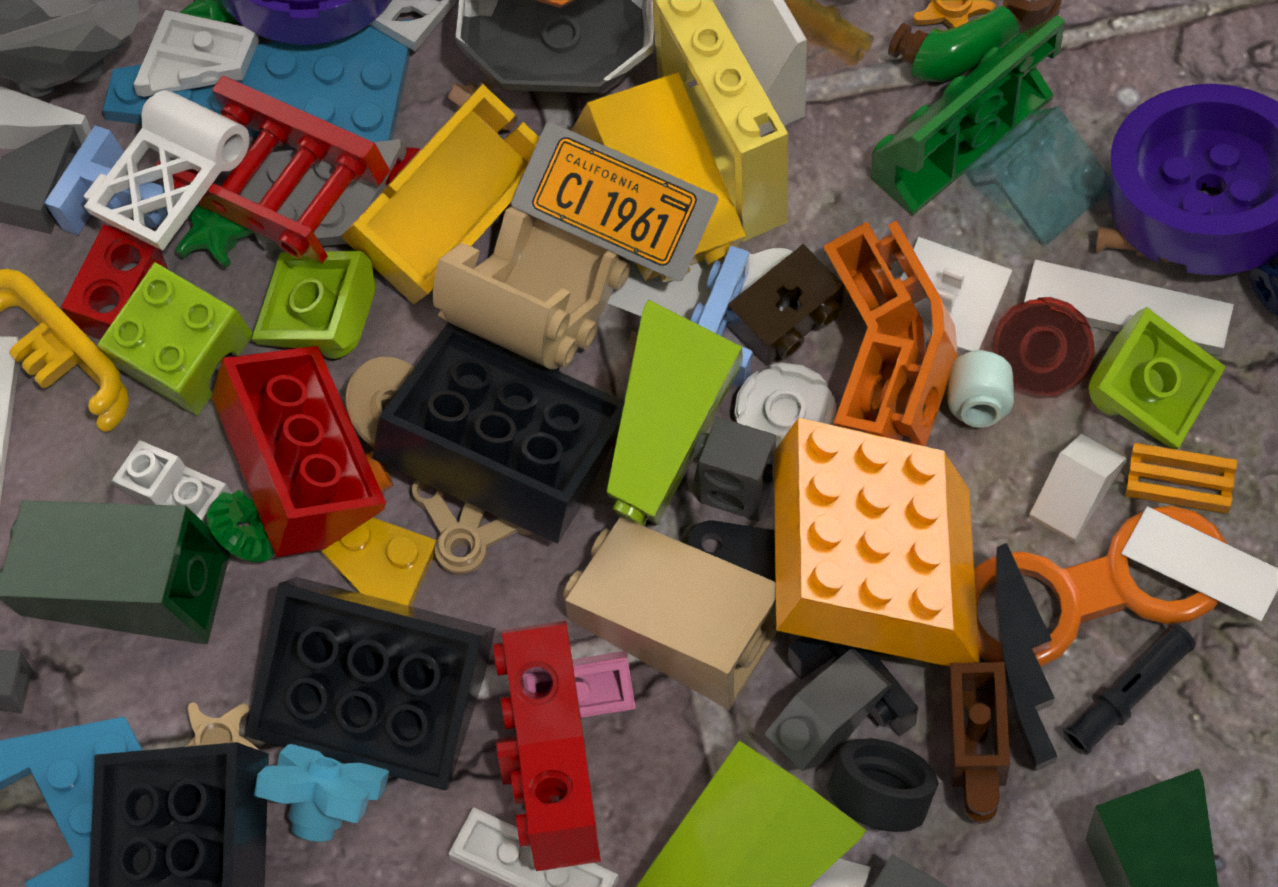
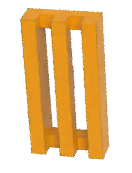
M1134 443L1125 496L1229 514L1238 460ZM1140 476L1169 481L1171 484L1211 488L1221 490V494L1215 495L1139 482L1138 479Z

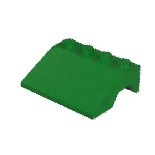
M1056 15L1015 36L1002 48L996 46L990 49L973 72L967 77L961 75L955 78L945 89L943 96L931 106L923 105L912 115L904 129L895 136L893 134L885 136L875 146L872 152L871 179L905 211L914 216L1053 99V92L1036 66L1046 57L1053 59L1060 53L1065 20Z

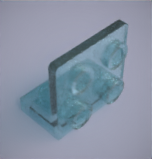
M1059 106L1030 113L963 171L974 187L991 184L999 187L1041 245L1049 244L1109 191V175Z

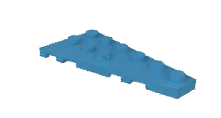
M373 26L364 27L345 38L322 44L296 45L278 41L259 44L256 47L244 79L237 82L371 142L393 140L412 49ZM142 64L113 69L103 107L106 120L142 124V108L145 102L153 96L142 97L136 94L134 82ZM215 85L173 92L221 115L223 108L212 92ZM246 127L249 137L257 138L259 136V131Z

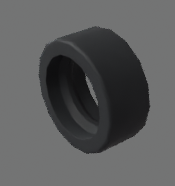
M874 738L855 739L845 744L839 753L828 784L830 798L836 806L855 821L874 829L889 832L911 831L923 824L936 792L938 780L934 769L927 761L908 748L890 741Z

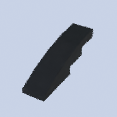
M1005 543L997 547L995 556V614L1001 662H1005L1006 684L1015 719L1035 771L1055 763L1058 757L1038 714V711L1052 706L1055 697L1035 654L1049 649L1052 639L1008 544Z

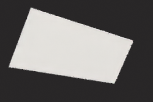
M1148 506L1121 553L1262 621L1278 591V568Z

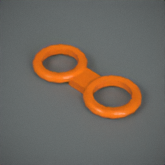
M1176 506L1152 508L1228 544L1217 526L1195 511ZM1144 511L1125 521L1112 537L1107 556L1062 569L1047 557L1024 551L1011 552L1021 574L1042 581L1051 588L1059 601L1061 615L1058 626L1050 634L1052 639L1050 648L1035 654L1040 667L1060 658L1077 638L1080 623L1126 610L1127 608L1141 618L1166 625L1192 622L1212 611L1220 601L1201 592H1197L1183 600L1165 601L1151 597L1138 588L1129 572L1128 557L1121 553ZM994 556L978 564L974 569L979 656L987 662H1001L999 642L987 634L979 621L977 610L981 595L991 583L995 582Z

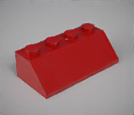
M318 346L222 358L212 400L276 557L326 549L385 509L386 501Z

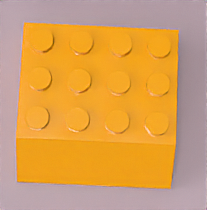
M798 417L774 451L776 631L949 667L950 663L979 662L970 489L946 453L934 448Z

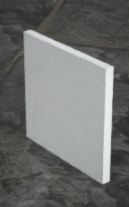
M918 237L913 250L955 324L957 350L965 353L980 350L1013 270ZM903 272L900 278L901 281L908 278L905 272ZM926 297L915 303V306L932 336L931 303Z

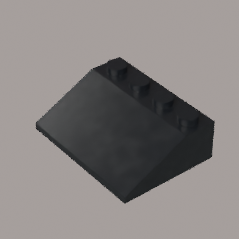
M448 322L379 416L372 459L558 544L580 510L618 435L625 401L555 369L543 367Z
M300 577L280 582L245 737L286 747L288 744L319 751L324 757L335 759L341 763H364L389 771L388 775L448 790L482 687L496 628Z
M238 742L96 754L89 887H265L267 799L256 797L254 791L258 773L266 765L269 766V754Z

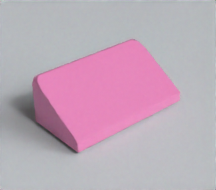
M626 651L572 659L581 718L636 709ZM533 667L523 673L524 686L533 693L546 691L553 682L551 674L541 667Z

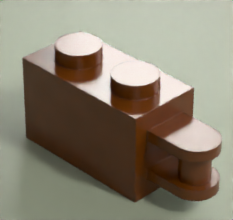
M1005 662L950 663L947 697L952 787H963L964 809L967 817L975 823L984 824L990 822L997 813L1000 799L999 786H1006L1010 769Z

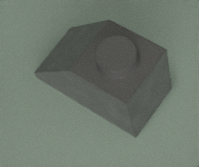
M64 125L2 156L0 160L1 223L52 234L56 220L44 203L81 147L75 127Z
M854 648L849 649L799 691L764 734L801 771L829 763L892 684Z

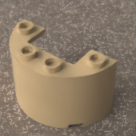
M511 206L505 211L493 255L477 267L475 266L480 250L462 242L439 258L434 279L433 306L441 309L438 317L548 369H556L560 366L566 368L579 348L587 350L592 344L598 330L597 321L613 290H620L627 281L631 271V263L626 261L627 258Z

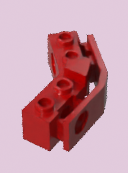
M567 620L505 629L502 631L503 643L493 644L497 676L508 675L511 696L501 697L505 730L516 728L517 736L497 739L496 747L503 785L512 784L515 804L525 803L526 813L516 815L520 848L531 846L536 871L601 862ZM541 667L551 674L553 682L546 691L533 693L523 685L521 680L523 673L530 668Z

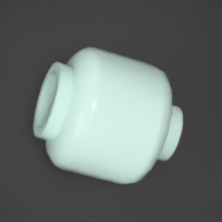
M975 350L956 358L947 384V402L950 412L957 419L978 428L992 426L1008 415L1014 404V384L1011 365L1005 358L984 350Z

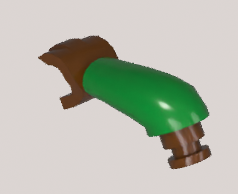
M1003 0V6H999L967 23L944 31L934 28L929 34L921 30L916 31L914 34L911 32V25L902 23L890 42L888 55L897 58L900 54L903 55V62L912 66L911 74L916 79L924 82H944L956 78L978 65L983 56L993 47L998 46L1002 48L1015 36L1059 15L1062 0H1038L1031 2L1026 0Z

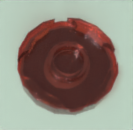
M1038 297L1037 299L1027 302L1023 301L1012 306L999 320L993 337V353L1002 356L1011 365L1014 390L1017 393L1035 399L1057 398L1074 390L1088 375L1094 358L1095 348L1093 334L1090 330L1091 327L1086 317L1070 303L1053 297Z

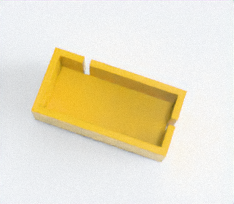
M484 84L467 98L340 236L355 251H362L372 261V267L413 305L428 295L433 289L439 258L461 242L472 246L511 203L540 138L522 122L503 140L497 132L509 123L516 114Z

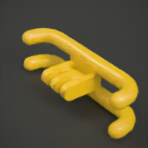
M0 269V313L9 307H20L39 324L12 346L9 352L10 356L16 362L24 361L22 368L29 375L36 374L35 381L42 388L49 387L78 364L100 387L88 403L90 412L99 415L96 420L98 429L103 432H110L115 429L126 416L129 406L128 390L121 381L120 372L115 364L31 278L18 270Z

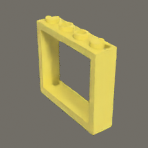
M652 0L657 77L659 79L679 72L746 234L743 242L787 223L788 132L713 0ZM696 79L698 85L690 88L688 82ZM770 122L775 132L761 137L758 126Z

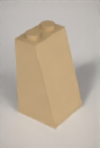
M620 516L611 531L605 528L597 537L591 550L593 558L585 571L577 570L568 581L563 593L568 620L730 710L779 631H776V582Z

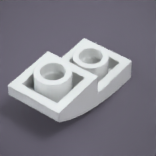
M141 440L135 445L112 479L116 487L144 504L187 506L207 526V510L210 504L222 492L233 494L225 483L186 467L178 456Z

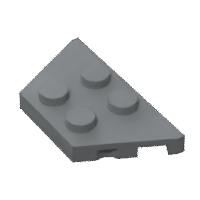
M401 139L374 142L390 172L397 160L403 161L406 155V146ZM298 150L271 152L239 195L259 204ZM321 161L320 164L314 163L277 213L297 222L336 167L325 161ZM232 170L223 171L226 178L229 176ZM389 174L380 186L362 178L359 181L352 180L314 232L322 246L348 244L340 236L387 186L385 182ZM254 232L259 244L265 251L283 250L277 242Z

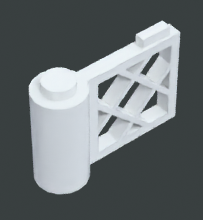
M161 90L145 102L141 112L142 129L107 176L100 173L83 196L87 200L84 208L89 214L162 251L220 172L236 168L245 157L249 146V133L246 127L169 90ZM148 148L160 153V165L138 171L137 163ZM188 169L199 171L190 185L174 190L173 174ZM163 178L165 193L142 200L140 185ZM130 189L132 204L113 210L105 207L115 193ZM167 207L168 215L156 231L145 227V213Z

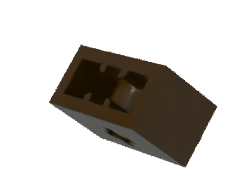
M802 244L728 304L727 325L768 367L779 357L787 359L792 356L804 343V336L817 326L821 329L827 327L839 316L843 309L844 284ZM795 306L798 308L797 311L793 310Z

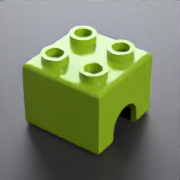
M154 262L97 345L115 364L117 369L198 417L213 394L209 389V383L216 366L230 352L235 356H239L252 338L253 332L236 309Z

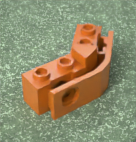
M897 220L888 224L892 234L879 241L867 221L823 246L868 326L837 411L834 425L902 441L903 436H907L913 444L926 447L949 381L953 363L958 355L955 324ZM897 260L908 277L904 281H901L900 278L894 279L890 272L893 269L891 264ZM926 297L931 303L932 336L915 306V303Z

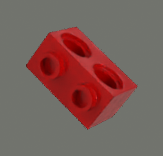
M103 224L61 305L62 311L86 335L101 340L154 262L167 269V264L161 250L119 228ZM128 263H138L134 268L130 270H120L124 265ZM108 304H117V306L109 312H99L104 306Z

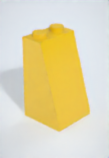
M679 72L587 102L571 131L717 195V205L690 265L706 260L708 266H713L716 260L724 262L730 245L738 247L746 237V234ZM636 263L645 281L659 276L662 282L673 280ZM689 267L687 269L686 274L691 271Z

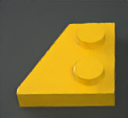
M373 517L328 548L323 549L322 555L339 575H343L355 592L412 607L435 556V543L437 540Z

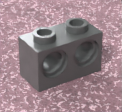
M716 416L710 433L701 432L693 454V462L698 463L694 482L700 484L701 503L759 522L774 484L776 435Z

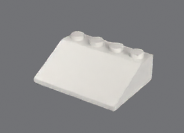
M713 0L783 125L785 126L805 117L807 39L784 0ZM770 122L758 126L760 136L774 130Z

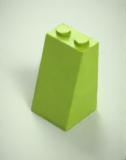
M649 299L642 311L607 488L611 501L615 503L613 510L616 511L615 514L642 526L645 525L647 520L659 525L693 459L695 446L701 432L707 433L743 363L742 346Z
M738 741L636 887H809L852 848L867 830L800 779L746 744Z

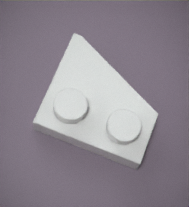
M165 10L135 79L134 88L136 94L146 97L154 95L161 90L174 92L215 85L222 75L235 81L243 80L259 42L258 34L246 27Z

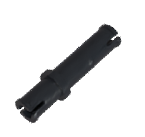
M1171 623L1108 688L1101 686L1092 695L1094 702L1070 725L1063 729L1066 740L1077 751L1088 755L1092 751L1091 749L1116 724L1124 725L1131 718L1130 710L1188 652L1195 648L1196 643L1191 634L1179 624Z

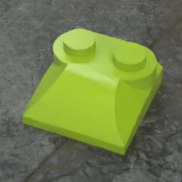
M326 251L328 257L323 264L305 255L301 259H297L286 252H280L251 340L256 344L278 347L303 348L318 346L321 353L330 359L341 358L349 354L360 341L376 291L372 261L362 251Z
M1145 307L1137 311L1116 335L1091 377L1089 393L1093 404L1101 412L1111 416L1121 415L1170 448L1178 449L1226 366L1151 309Z

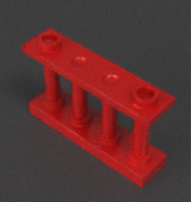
M222 75L212 89L213 94L223 108L221 115L244 127H250L259 131L260 134L247 150L242 162L232 170L222 185L218 186L212 183L197 205L277 242L286 253L297 259H301L305 255L323 264L328 255L314 234L318 226L352 180L359 181L362 178L380 186L390 172L389 167L374 142ZM285 143L298 150L259 204L239 195L275 146L281 147ZM160 158L158 159V161L155 163L154 166H157V165H160V164H161ZM321 161H325L336 167L297 222L277 213L314 163L320 164ZM188 169L173 174L174 190L190 185L199 171Z

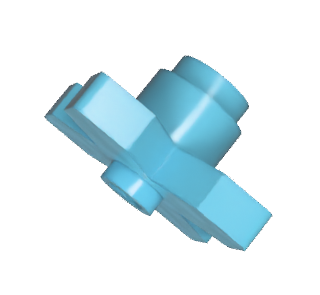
M288 744L279 753L277 766L266 765L258 773L254 795L282 804L291 803L288 818L293 822L291 831L296 836L310 841H329L334 838L335 830L341 827L342 820L351 823L359 822L366 814L368 800H378L386 789L389 771L360 762L341 764L335 759L324 757L319 751Z

